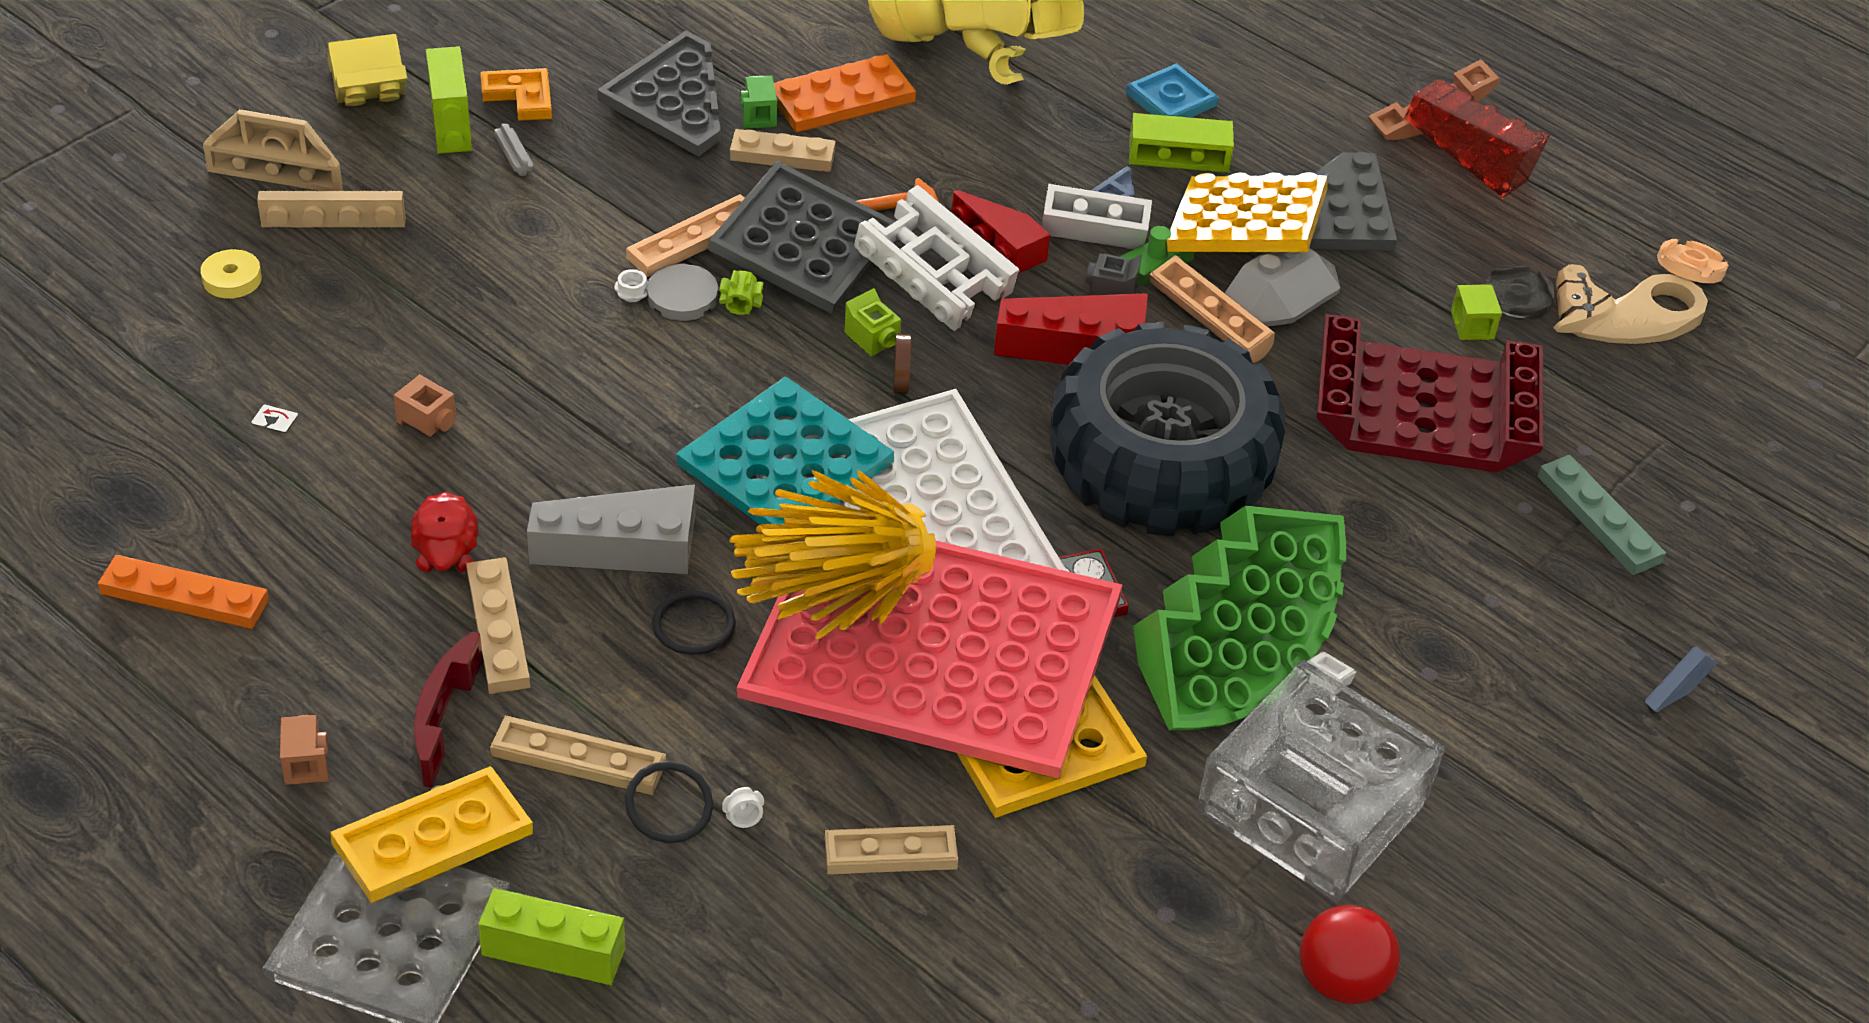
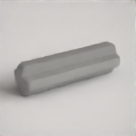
M501 124L500 128L495 129L494 136L513 170L519 176H526L527 172L532 171L533 163L514 129L510 128L508 124Z

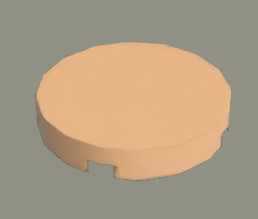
M1677 239L1665 241L1661 245L1657 255L1658 262L1676 276L1700 283H1716L1722 281L1729 266L1727 261L1722 262L1724 257L1707 245L1695 241H1687L1686 245L1677 244L1679 241Z

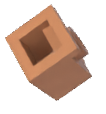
M420 374L393 395L396 420L402 426L407 423L431 437L438 430L448 431L455 422L454 394Z
M316 715L281 717L280 761L285 785L329 781L326 757H328L327 732H319V721Z

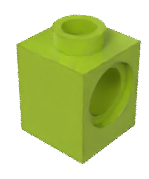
M1457 285L1451 314L1459 339L1495 340L1502 312L1493 286Z

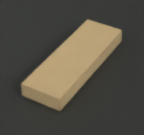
M954 825L825 830L827 874L957 869L958 867Z

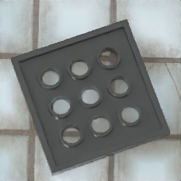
M776 161L709 239L707 250L832 314L872 263L855 248L854 243L857 234H849L845 231L851 229L857 232L861 222H868L872 218L885 228L896 221ZM788 198H792L797 202L790 203L785 200ZM823 214V215H825L827 218L822 219V218H818V217H816V216H814V215ZM776 218V219H778L780 222H779V223H774V222L768 221V219ZM804 233L809 235L811 238L805 239L799 237L798 235ZM759 238L764 242L756 243L751 241V239ZM835 249L840 251L842 254L836 255L830 253L829 251ZM787 253V254L792 255V256L795 257V258H794V259H786V258L782 257L781 255H785V254ZM818 269L823 271L825 275H817L812 271Z

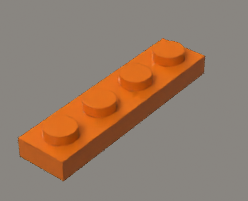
M115 555L98 582L99 591L102 595L250 629L254 628L269 601L268 591L265 588L120 555Z

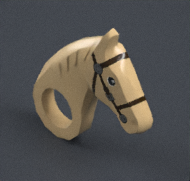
M1571 264L1564 267L1557 274L1556 291L1560 321L1553 328L1558 333H1573L1582 338L1609 343L1644 344L1666 341L1698 327L1704 316L1708 300L1702 288L1690 280L1673 274L1652 275L1643 280L1626 295L1613 299L1610 294L1597 287L1591 281L1590 275L1583 266ZM1659 295L1672 296L1683 301L1689 309L1685 311H1671L1658 305L1652 297Z

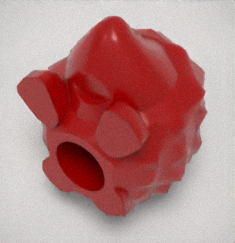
M449 492L428 496L413 515L410 545L421 553L415 562L421 571L429 572L434 567L436 570L443 572L455 564L459 572L467 571L466 563L474 562L469 552L477 546L476 539L479 535L478 521L476 515L472 512V507L466 503L464 497Z

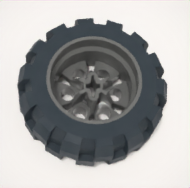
M1164 322L1141 323L1137 325L1133 332L1124 333L1118 328L1099 336L1090 349L1084 347L1061 374V383L1055 389L1049 442L1054 462L1061 475H1064L1069 489L1085 506L1091 503L1098 505L1102 518L1124 528L1129 522L1146 526V534L1173 536L1176 529L1190 528L1193 534L1218 529L1221 526L1220 522L1225 520L1227 516H1231L1244 506H1253L1263 496V491L1273 482L1285 435V410L1279 398L1280 395L1276 385L1263 364L1253 366L1249 351L1232 340L1227 339L1225 342H1220L1210 337V330L1186 324L1184 325V330L1165 328Z

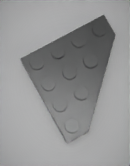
M684 31L597 90L598 101L698 157L721 141L711 43L688 31Z
M1343 152L1314 173L1317 176H1327V192L1311 240L1310 249L1395 251L1397 237L1376 153Z

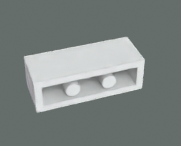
M1048 184L1041 226L1050 236L1136 249L1145 244L1152 200Z

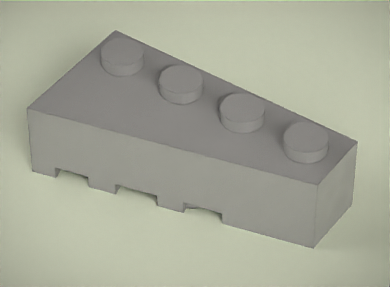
M695 484L532 503L527 528L529 564L688 574L695 524Z

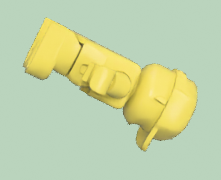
M868 0L869 9L878 30L883 36L893 41L928 42L934 36L940 35L949 29L961 31L967 48L989 61L991 76L1001 84H1011L1024 80L1021 73L1017 74L1010 70L1008 59L1009 57L1022 55L1025 49L1021 46L1004 48V42L994 30L1016 37L1024 35V37L1029 39L1049 38L1077 32L1081 29L1084 21L1083 0Z

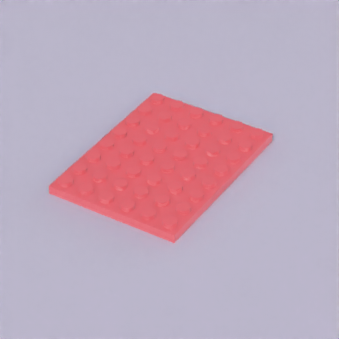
M936 541L935 560L930 573H924L917 580L918 583L910 584L881 625L879 617L871 621L872 612L886 595L846 630H840V625H838L824 637L815 639L818 631L870 593L872 589L818 621L811 620V616L841 597L788 617L777 619L780 612H783L777 609L778 604L803 594L804 590L779 596L737 686V698L1060 779L1121 598L1122 584Z

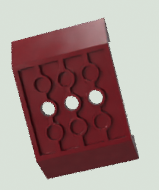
M1325 314L1316 418L1347 450L1490 472H1498L1542 452L1543 346L1506 340L1501 361L1472 358L1360 341L1362 319ZM1420 378L1429 379L1432 383L1423 382ZM1419 403H1426L1432 407H1423ZM1418 428L1428 429L1431 433L1421 432Z

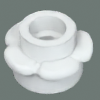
M633 269L626 270L619 274L614 289L618 292V296L627 302H638L647 296L646 287L648 281L643 272Z
M741 787L734 790L724 799L722 810L726 813V818L733 825L740 828L751 827L758 823L763 816L762 806L764 805V798L759 791L753 792L749 787Z

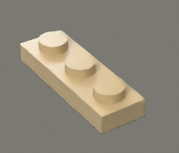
M735 129L730 147V161L774 165L776 161H779L791 168L831 172L836 140Z

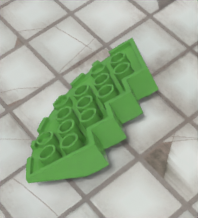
M1244 506L1220 522L1222 540H1215L1192 556L1194 575L1187 574L1163 590L1165 610H1157L1133 625L1139 668L1169 731L1212 728L1246 718L1286 693L1284 688L1295 676H1303L1300 673L1305 662L1316 655L1322 643L1328 639L1337 617V614L1334 613L1337 600L1343 594L1344 583L1340 582L1341 565L1346 562L1344 516Z

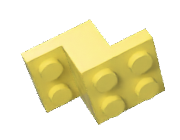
M396 34L328 43L327 60L329 71L332 72L337 103L345 102L346 106H359L365 104L366 99L379 98L381 102L397 100L400 98L399 95L405 94L407 74L405 65H402Z

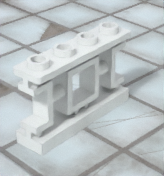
M919 185L908 191L906 201L901 199L897 202L894 217L897 219L896 222L885 228L872 218L868 222H861L858 226L854 243L855 248L953 331L961 327L963 319L968 320L971 318L975 303L970 298L980 291L985 292L994 301L1000 297L1004 299L1013 292L1019 268ZM917 227L924 234L918 237L912 230ZM898 239L905 244L901 250L893 244ZM932 248L949 263L936 271L919 256ZM966 269L974 275L970 280L962 274ZM950 282L956 289L950 292L943 285Z

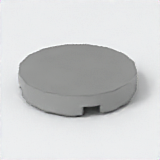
M689 264L669 265L657 270L649 278L646 287L649 306L653 310L656 308L660 311L661 316L677 321L695 320L703 317L705 311L710 308L712 311L716 307L719 297V287L716 278L708 270Z

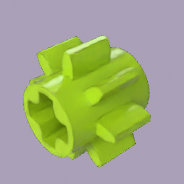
M734 270L731 279L722 278L719 303L725 304L731 313L750 315L752 306L761 307L764 283L757 282L752 272Z

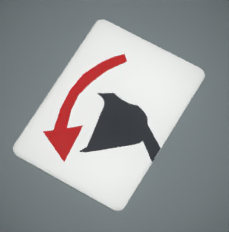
M263 405L251 423L286 432L298 413Z

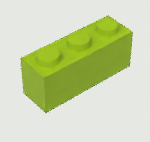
M1133 113L1129 138V164L1229 173L1234 147L1233 121Z
M493 888L478 923L482 956L607 985H612L625 951L623 917Z

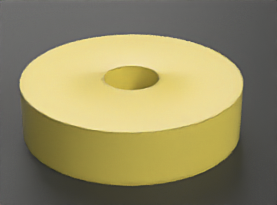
M230 249L217 252L209 256L201 266L204 288L207 292L219 298L231 299L248 295L260 285L262 280L258 259L253 254L244 250Z

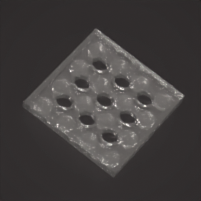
M336 851L263 967L265 979L393 1023H438L481 948L478 923L493 888L511 892L510 883L457 866L371 903ZM407 890H416L421 893L419 898L412 899L411 901H403L398 898L401 893ZM449 903H455L462 907L459 912L451 915L439 912L442 906ZM351 910L360 913L357 919L349 922L337 920V917L345 911ZM387 924H395L401 927L398 933L391 934L390 936H382L377 933L381 927ZM427 938H437L442 941L440 946L431 950H424L418 946L421 941ZM332 945L339 948L336 954L326 958L315 955L316 951L323 946ZM367 959H374L380 962L376 969L368 972L356 969L360 962ZM407 973H415L422 977L419 982L410 986H404L397 982L401 976Z

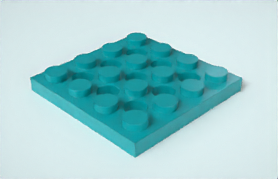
M785 376L677 452L676 459L677 465L758 524H785L782 517L756 516L748 513V510L751 508L781 510L779 504L812 506L786 498L778 499L775 495V491L778 489L838 504L842 500L815 490L808 484L809 481L817 482L818 479H806L804 477L813 474V470L857 490L850 478L858 479L865 484L858 478L857 470L872 479L894 462V451ZM784 416H788V417L794 418L793 420H788V419L777 420L778 418L784 417ZM816 435L821 437L820 439H804L806 436ZM754 436H764V437H766L767 439H765V440H762V439H754V440H751L750 438H752V437H754ZM836 454H843V455L848 456V458H846V459H845V458H835V459H833V458H831V457L834 456V455H836ZM729 455H734V456H738V457H739V459H737V460H735V459H726V460H724V459H722V458H724L725 456H729ZM781 455H791L794 457L793 459H777ZM753 475H764L767 477L764 480L760 478L750 479Z

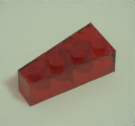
M1441 79L1434 81L1414 94L1404 117L1502 198L1528 181L1550 137L1549 134L1541 130L1536 133L1526 128L1527 123L1518 118L1510 120L1498 114L1499 109L1490 104L1483 106L1475 102L1474 96Z

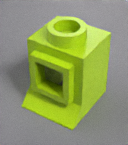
M875 288L846 302L844 333L870 356H873L895 345L896 334H900L901 319L880 301Z

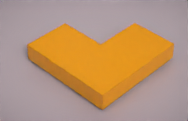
M546 68L481 72L483 102L516 100L518 121L552 119L548 70Z

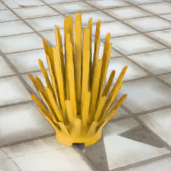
M813 470L812 473L818 480L817 482L809 481L808 484L815 490L860 507V510L783 489L776 490L775 495L812 506L779 504L781 510L751 508L748 510V513L756 516L782 517L785 523L760 524L757 526L756 531L763 534L733 535L729 540L730 543H735L734 546L737 547L734 550V555L736 557H747L748 559L744 563V569L731 571L732 577L735 579L757 577L753 578L750 587L737 590L739 595H749L746 597L749 603H756L804 590L803 594L778 604L777 609L783 612H780L777 619H782L841 597L811 616V620L818 621L872 589L870 593L818 631L815 639L824 637L838 625H840V630H846L886 595L872 612L871 621L879 617L881 625L910 584L918 583L917 580L924 573H930L934 564L936 540L934 533L928 534L924 521L921 518L925 517L926 514L913 504L898 502L891 494L884 491L859 470H857L858 478L865 484L855 478H850L853 486L860 491Z

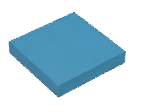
M1177 63L1127 84L1126 94L1152 115L1191 118L1216 107L1219 98Z

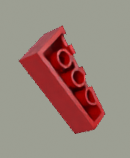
M1148 293L1001 299L994 355L1070 365L1084 347L1090 349L1099 336L1118 328L1124 333L1133 332L1138 324L1145 323Z

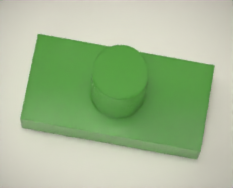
M1153 227L1150 231L1148 243L1120 256L1131 260L1142 255L1138 283L1141 286L1150 282V273L1176 255L1185 263L1194 259L1195 252L1167 251V239L1171 237V231L1167 227Z

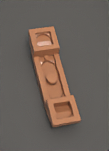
M1481 59L1453 73L1454 83L1405 108H1402L1395 102L1368 116L1369 122L1385 140H1399L1424 134L1447 124L1475 106L1499 84V77Z

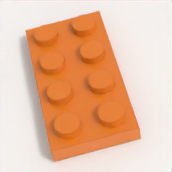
M888 54L854 63H847L823 71H815L811 74L788 78L774 83L777 108L795 133L915 102L916 90Z

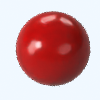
M1339 905L1325 910L1311 921L1300 943L1299 957L1304 976L1319 993L1338 1002L1360 1004L1379 998L1390 988L1399 970L1400 948L1393 929L1379 914L1362 906Z

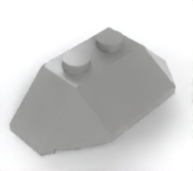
M1309 248L1308 252L1262 253L1241 268L1225 291V294L1269 327L1294 323L1339 294L1340 284L1335 265Z

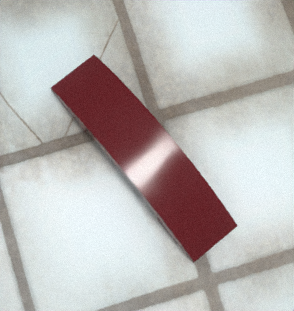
M471 632L456 643L441 658L429 675L419 697L415 713L414 735L419 772L423 785L426 787H433L445 756L443 732L439 725L454 688L471 691L482 664L480 633Z

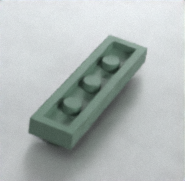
M1571 455L1540 466L1537 477L1632 575L1663 563L1666 552Z

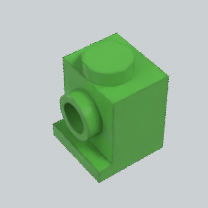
M746 77V91H740L743 129L777 127V97L773 77Z

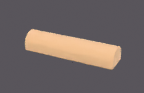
M1176 255L1149 274L1152 285L1225 342L1227 339H1230L1249 351L1252 363L1263 359L1272 348L1274 332Z

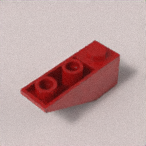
M959 190L953 192L951 213L1018 267V274L1047 261L1050 234L1029 215Z

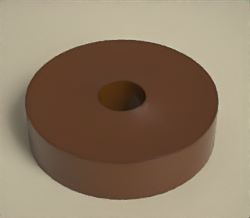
M896 334L893 393H909L911 335Z

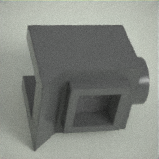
M1100 253L1097 263H1089L1086 274V283L1091 284L1090 296L1134 294V288L1136 289L1138 285L1142 255L1130 260Z

